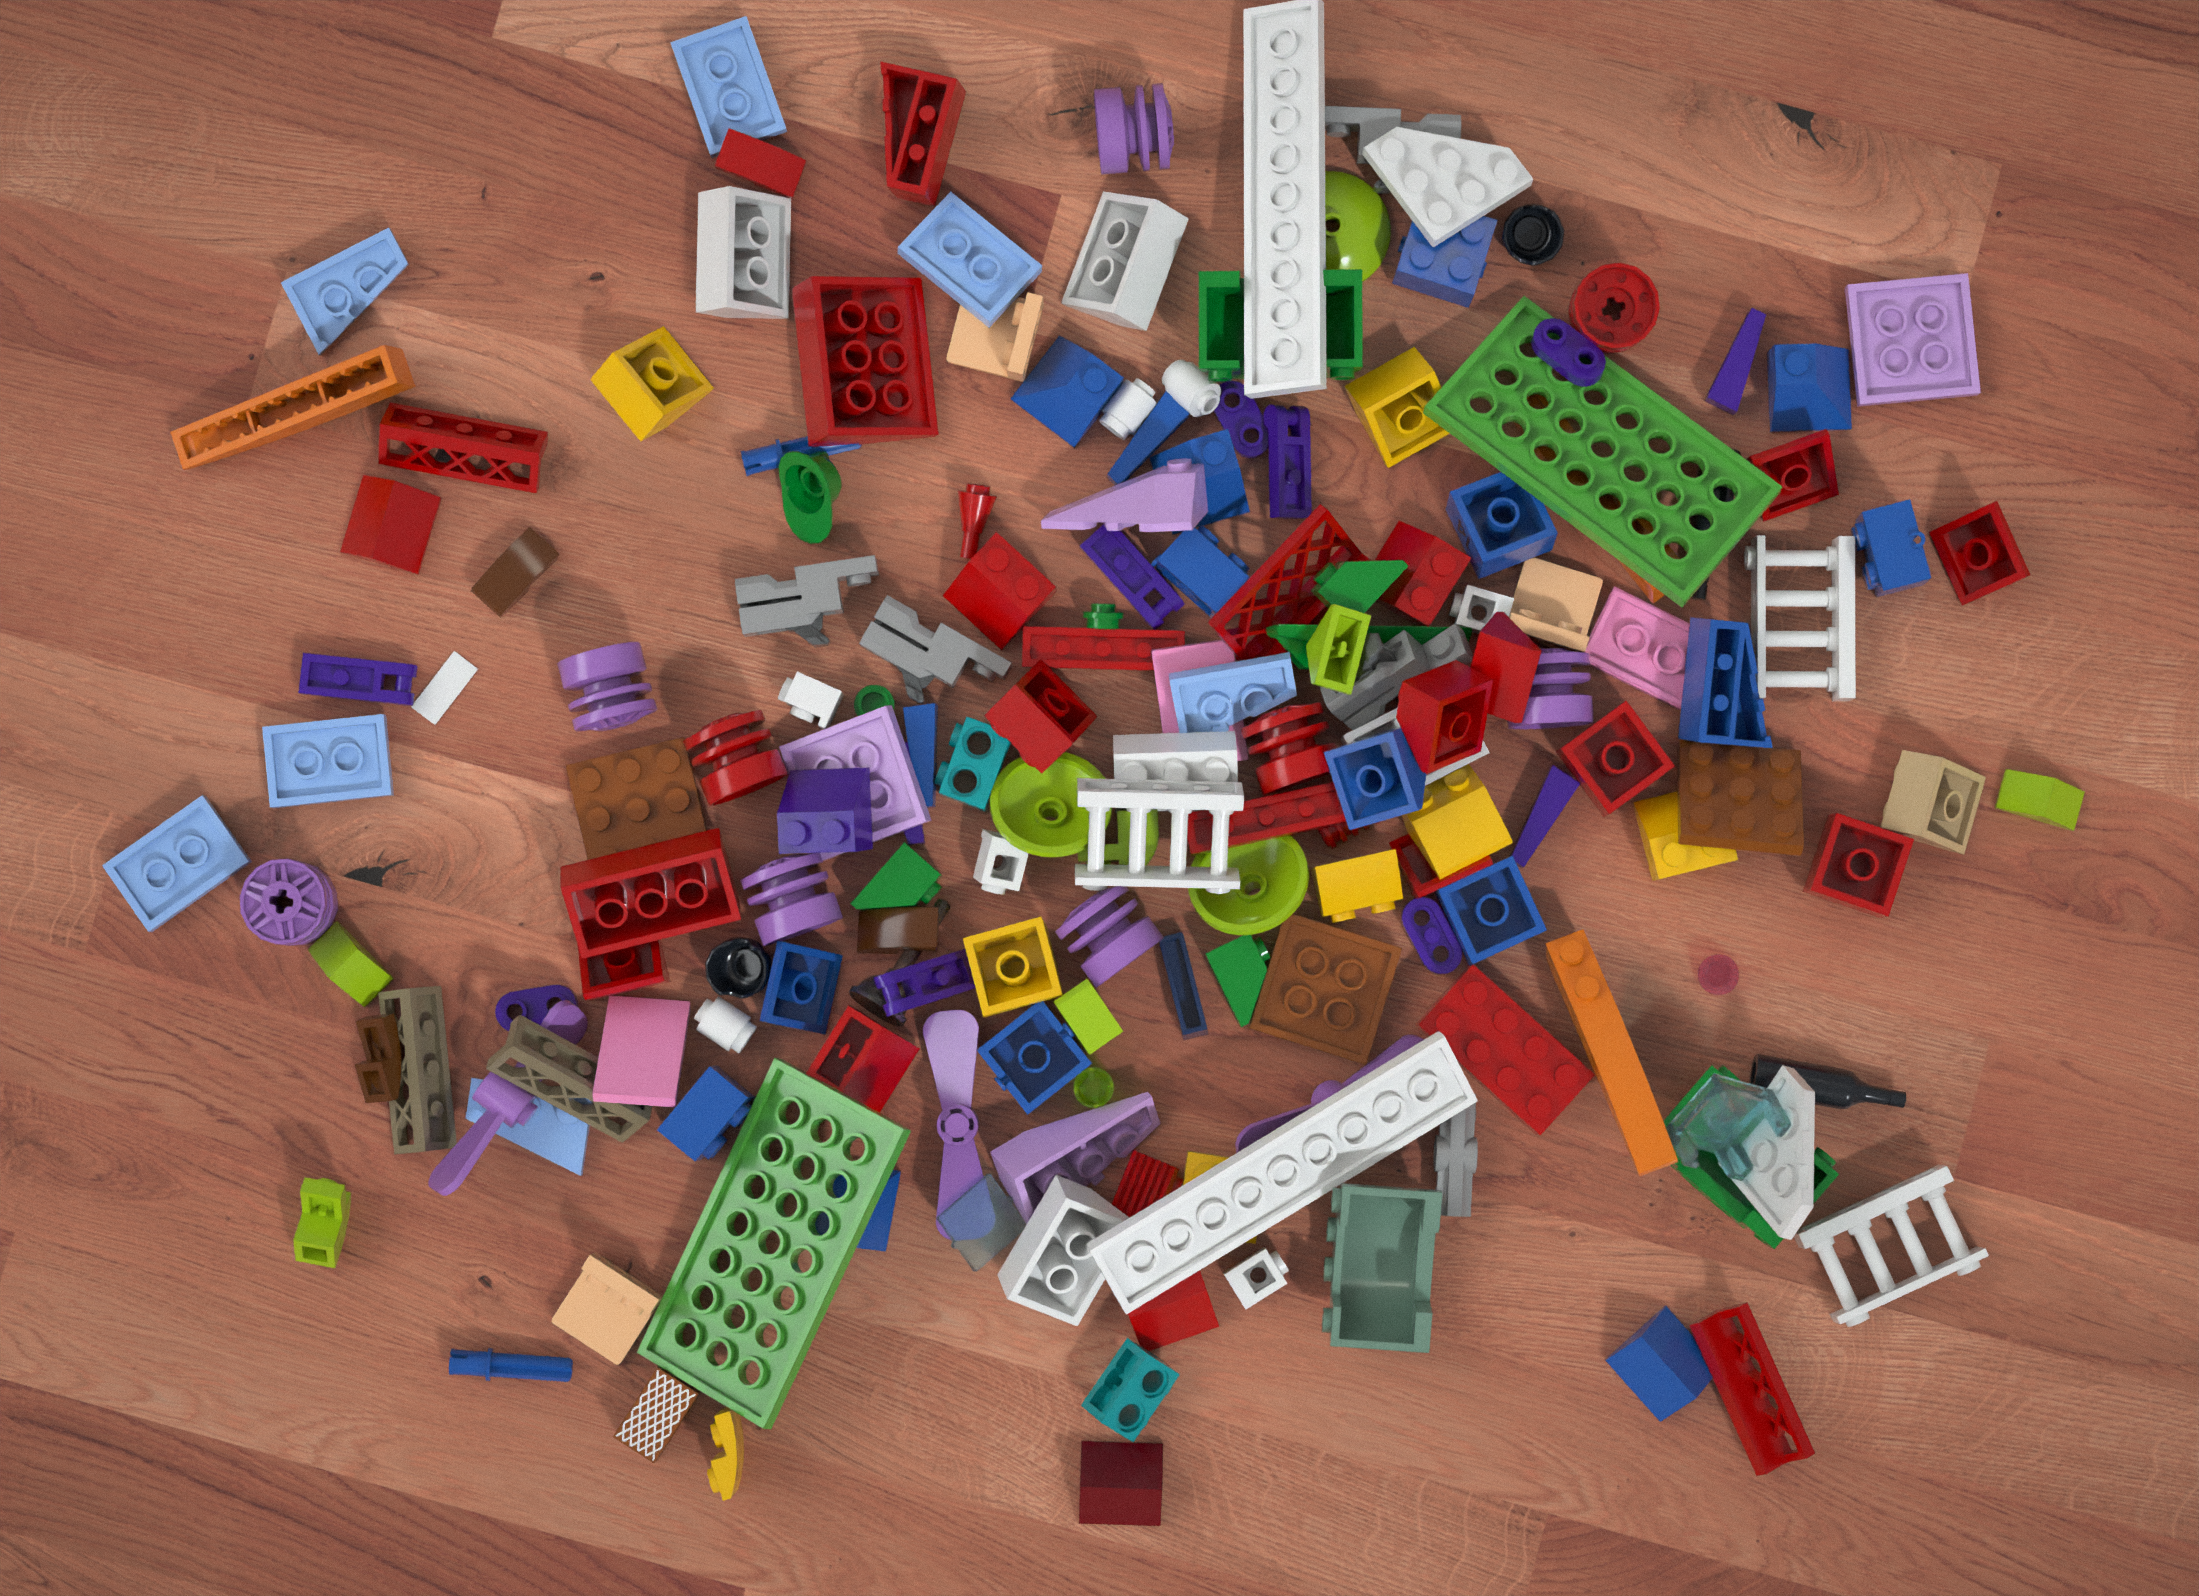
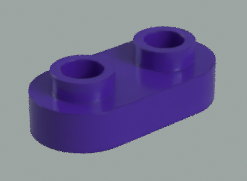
M1546 319L1536 326L1531 343L1534 353L1540 359L1577 386H1591L1601 379L1606 360L1603 352L1596 345L1560 319ZM1555 333L1559 335L1560 339L1552 340L1547 334ZM1583 357L1588 358L1592 364H1582L1579 359Z
M1227 381L1220 384V401L1213 412L1222 429L1229 430L1235 452L1245 458H1257L1263 455L1269 447L1268 428L1265 426L1263 415L1254 398L1250 399L1244 394V385L1240 382ZM1229 394H1234L1239 398L1240 403L1238 406L1231 408L1225 404L1224 398ZM1249 429L1255 430L1259 435V439L1254 443L1247 442L1243 436L1245 431Z
M1426 897L1415 898L1409 901L1402 910L1401 922L1423 965L1429 971L1436 974L1452 972L1461 962L1462 949L1440 906L1434 900ZM1418 910L1425 911L1429 916L1428 923L1424 926H1419L1414 921V914ZM1437 946H1443L1447 949L1448 957L1443 962L1435 960L1433 956V951Z
M563 985L509 992L502 996L496 1005L495 1014L501 1027L509 1031L511 1022L514 1020L509 1015V1008L513 1004H518L522 1007V1016L541 1025L550 1010L549 1002L552 998L558 997L562 1001L568 1000L577 1007L578 1000L575 993Z

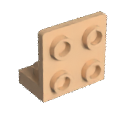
M1027 292L1026 299L1018 297L990 328L960 305L946 357L947 362L1024 382L1044 306L1043 296Z
M1538 558L1526 560L1523 563L1515 589L1509 618L1534 643L1549 648H1565L1574 652H1585L1590 638L1587 636L1603 580L1599 577Z
M595 1252L590 1254L581 1268L583 1272L553 1316L552 1323L618 1365L623 1361L660 1304L663 1295Z

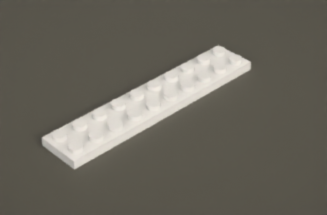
M1294 0L1244 9V394L1253 399L1327 389L1326 287L1324 286L1323 270H1326L1324 2L1322 0Z
M1438 1031L1085 1245L1121 1308L1128 1314L1323 1196L1333 1188L1341 1185V1183L1346 1182L1468 1108L1478 1100L1445 1036Z

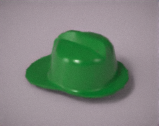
M799 451L787 452L781 457L778 466L786 521L792 532L800 540L809 544L821 543L828 537L832 528V503L837 499L842 488L840 474L830 461L826 451H818L809 455Z

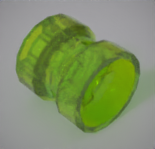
M1090 1067L1077 1075L1073 1091L1076 1099L1082 1105L1088 1108H1098L1104 1106L1111 1099L1114 1092V1083L1111 1076L1105 1070Z

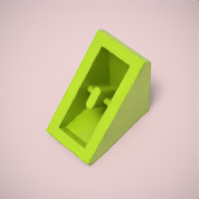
M1331 604L1306 645L1311 684L1346 695L1352 694L1371 615Z
M2005 769L1995 809L2074 831L2085 791L2057 778Z
M338 921L308 949L327 977L363 1007L368 1006L378 996V992H382L394 980L393 976Z
M1088 979L1054 1001L1065 1022L1075 1034L1078 1043L1089 1055L1123 1032Z

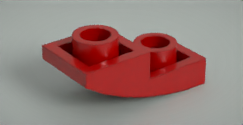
M728 128L715 163V168L754 182L755 186L793 199L807 161L774 145Z

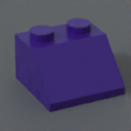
M869 767L790 770L777 811L779 854L857 852L873 849Z

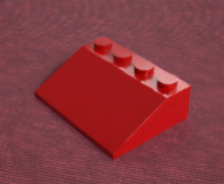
M811 276L792 288L809 447L847 444L862 445L936 437L939 435L922 278Z

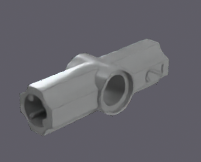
M1476 1103L1441 1123L1438 1135L1435 1136L1433 1156L1434 1172H1437L1435 1190H1442V1216L1471 1217L1472 1177L1476 1173L1478 1156L1477 1137H1474Z

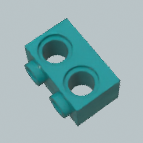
M966 717L964 725L956 723L948 745L955 748L950 763L942 761L934 783L941 786L939 794L986 812L992 788L1000 774L1011 742L1007 738L999 736L992 729L991 725L970 717ZM983 733L991 739L990 749L985 754L976 755L969 751L968 741L972 735ZM962 771H970L977 778L976 787L969 793H961L954 787V779Z
M1127 1338L1081 1406L1102 1424L1134 1442L1142 1429L1147 1425L1161 1401L1170 1392L1172 1385L1180 1374L1159 1357Z

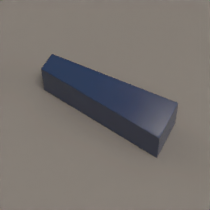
M1183 932L1164 936L1159 941L1183 1040L1208 1035V1028Z

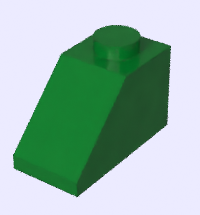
M1403 560L1338 561L1335 565L1329 562L1314 577L1317 584L1311 592L1328 609L1331 604H1336L1365 613L1408 565Z
M904 842L850 904L857 910L916 907L920 901L927 905L941 890L942 886L938 881L942 875Z
M1243 935L1204 954L1240 1027L1250 1022L1267 972L1264 961L1270 959L1261 937L1253 939L1251 935Z

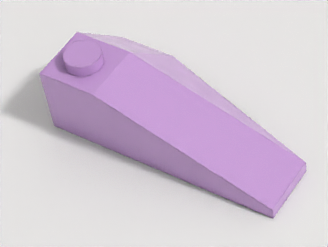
M1185 458L1167 461V466H1162L1050 511L1041 520V528L1085 530L1096 527L1097 522L1104 523L1107 531H1120L1123 528L1139 524L1140 532L1193 530L1208 512L1204 464H1192L1191 459Z
M1145 1092L1024 1131L990 1153L1000 1181L1027 1225L1055 1175L1083 1186H1087L1090 1182L1096 1186L1105 1177L1101 1172L1116 1157L1125 1158L1160 1125V1121L1152 1096Z

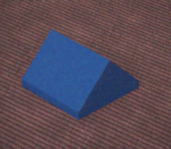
M777 941L760 1021L826 1034L843 955Z
M1667 1306L1658 1311L1605 1359L1660 1422L1695 1400L1713 1378L1695 1338Z

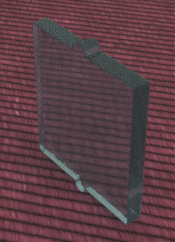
M986 1174L936 1217L952 1240L951 1247L959 1250L974 1272L982 1268L1022 1233L1026 1226V1223L1012 1205L1013 1198L1005 1195L991 1174Z

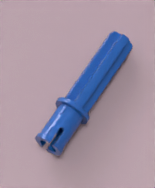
M808 436L781 443L779 439H776V444L740 452L747 477L751 474L778 468L781 457L787 452L799 451L809 455L818 451H826L830 456L859 449L862 445L847 444L809 447Z
M452 1348L449 1359V1375L483 1376L486 1381H490L491 1377L568 1382L571 1380L573 1373V1361L570 1358L493 1353V1348H488V1352Z

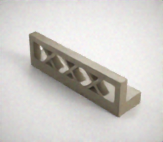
M441 986L378 992L380 1015L394 1013L395 1016L394 999L400 998L401 1017L398 1020L395 1016L399 1040L400 1043L402 1042L405 1045L406 1055L404 1060L401 1059V1083L398 1099L389 1101L394 1155L451 1149L457 1144ZM405 1082L409 1086V1098L407 1101L403 1097V1085ZM409 1123L413 1127L414 1144L408 1145L406 1128Z
M519 1015L511 1022L506 1044L488 1059L486 1069L622 1143L650 1120L652 1106L594 1102L593 1087L599 1057L522 1015ZM511 1057L526 1067H512L505 1062ZM539 1079H551L559 1083L560 1086H547L540 1082ZM574 1098H586L594 1102V1104L582 1105L575 1101ZM608 1117H621L628 1122L621 1126L608 1119Z

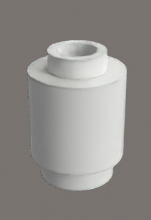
M1177 360L1165 370L1162 377L1165 391L1193 417L1208 415L1216 409L1220 401L1221 388L1216 382L1209 381L1208 375L1200 371L1197 365L1193 362Z
M1138 378L1133 383L1125 379L1102 409L1104 415L1099 422L1114 435L1125 440L1129 434L1134 435L1156 406L1157 403L1152 398L1156 392Z
M719 996L714 1002L707 998L694 1017L695 1020L700 1022L696 1029L698 1032L725 1050L733 1049L737 1053L743 1050L757 1028L756 1025L750 1022V1016Z

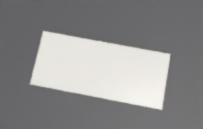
M454 651L411 707L436 725L478 668Z

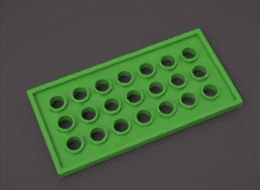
M1523 296L1425 405L1423 414L1680 607H1683L1780 494L1782 486L1607 356H1605L1606 365L1602 377L1594 385L1582 387L1570 381L1557 380L1552 375L1551 371L1553 368L1538 356L1533 358L1527 357L1520 351L1519 347L1521 345L1532 342L1534 330L1540 322L1554 318ZM1555 333L1547 334L1552 340L1560 339L1559 335ZM1583 357L1579 359L1582 364H1592L1588 358ZM1499 371H1509L1516 377L1517 381L1512 385H1503L1496 380L1495 374ZM1598 391L1604 396L1605 402L1601 405H1592L1585 400L1584 393ZM1534 394L1541 395L1546 398L1549 405L1544 409H1535L1528 404L1527 398ZM1482 398L1490 403L1492 409L1487 413H1478L1471 408L1470 402L1474 399ZM1623 414L1630 415L1636 420L1638 426L1633 429H1624L1618 425L1616 417ZM1566 418L1574 419L1579 423L1581 430L1576 433H1567L1561 429L1559 422ZM1509 422L1517 423L1523 428L1524 434L1519 437H1510L1504 433L1502 426ZM1655 438L1663 439L1668 443L1670 450L1666 453H1656L1649 447L1648 442ZM1598 442L1606 443L1612 448L1613 454L1609 457H1599L1592 451L1591 446ZM1541 446L1549 447L1555 452L1556 458L1552 461H1542L1536 457L1534 450ZM1687 462L1695 463L1701 468L1702 475L1696 478L1688 477L1682 472L1681 465ZM1630 466L1638 467L1644 472L1645 479L1639 482L1631 481L1625 476L1624 469ZM1574 470L1581 471L1587 476L1589 482L1582 486L1574 485L1568 480L1566 474ZM1721 486L1727 487L1732 490L1735 499L1730 502L1720 501L1714 495L1713 490ZM1660 491H1670L1676 495L1678 503L1673 506L1663 505L1658 501L1656 494ZM1603 495H1613L1618 498L1621 507L1616 510H1608L1600 504L1599 498ZM1693 515H1702L1709 520L1711 527L1707 530H1697L1692 527L1689 518ZM1636 519H1645L1652 524L1654 531L1646 535L1639 534L1633 529L1632 522ZM1670 543L1679 544L1685 549L1686 556L1681 559H1673L1666 554L1664 547Z
M774 1058L637 1353L759 1427L772 1429L911 1130L834 1087L807 1075L805 1071L787 1061ZM796 1102L800 1108V1115L795 1123L790 1124L786 1118V1110L791 1103ZM828 1120L832 1126V1134L826 1142H822L818 1136V1128L823 1121ZM861 1138L865 1146L864 1154L855 1161L851 1156L850 1147L855 1139ZM775 1139H778L782 1144L783 1151L780 1158L773 1161L769 1156V1147ZM807 1157H810L814 1162L815 1170L813 1175L806 1180L801 1174V1164ZM843 1175L847 1181V1190L842 1197L838 1198L833 1192V1183L838 1176ZM761 1176L765 1182V1191L761 1197L755 1198L751 1189L752 1183L756 1177ZM793 1194L797 1200V1209L792 1216L788 1217L784 1212L783 1204L786 1197ZM824 1212L829 1217L830 1225L827 1232L820 1235L816 1230L815 1223L817 1217ZM744 1213L748 1220V1227L742 1235H738L734 1228V1222L739 1214ZM775 1231L780 1238V1245L777 1251L771 1254L767 1250L766 1239L771 1232ZM723 1250L729 1253L731 1259L730 1266L725 1272H721L717 1266V1258ZM804 1250H808L812 1256L811 1267L806 1272H802L798 1266L799 1255ZM757 1268L762 1274V1284L759 1289L754 1291L749 1285V1275ZM709 1287L713 1293V1302L709 1308L704 1309L700 1303V1294L704 1288ZM790 1287L794 1292L795 1299L793 1305L786 1310L781 1304V1294L785 1288ZM740 1305L745 1312V1320L739 1328H736L732 1323L731 1315L734 1308ZM688 1324H692L696 1331L695 1341L690 1346H687L683 1340V1331ZM772 1324L776 1328L777 1339L771 1347H768L764 1342L763 1333L765 1328ZM722 1342L727 1347L728 1355L726 1361L719 1365L714 1358V1351L716 1346ZM752 1361L757 1363L760 1370L759 1378L754 1384H751L746 1377L747 1366Z

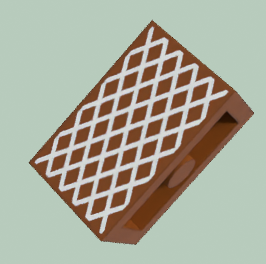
M658 1366L613 1435V1438L652 1463H655L671 1441L701 1391Z

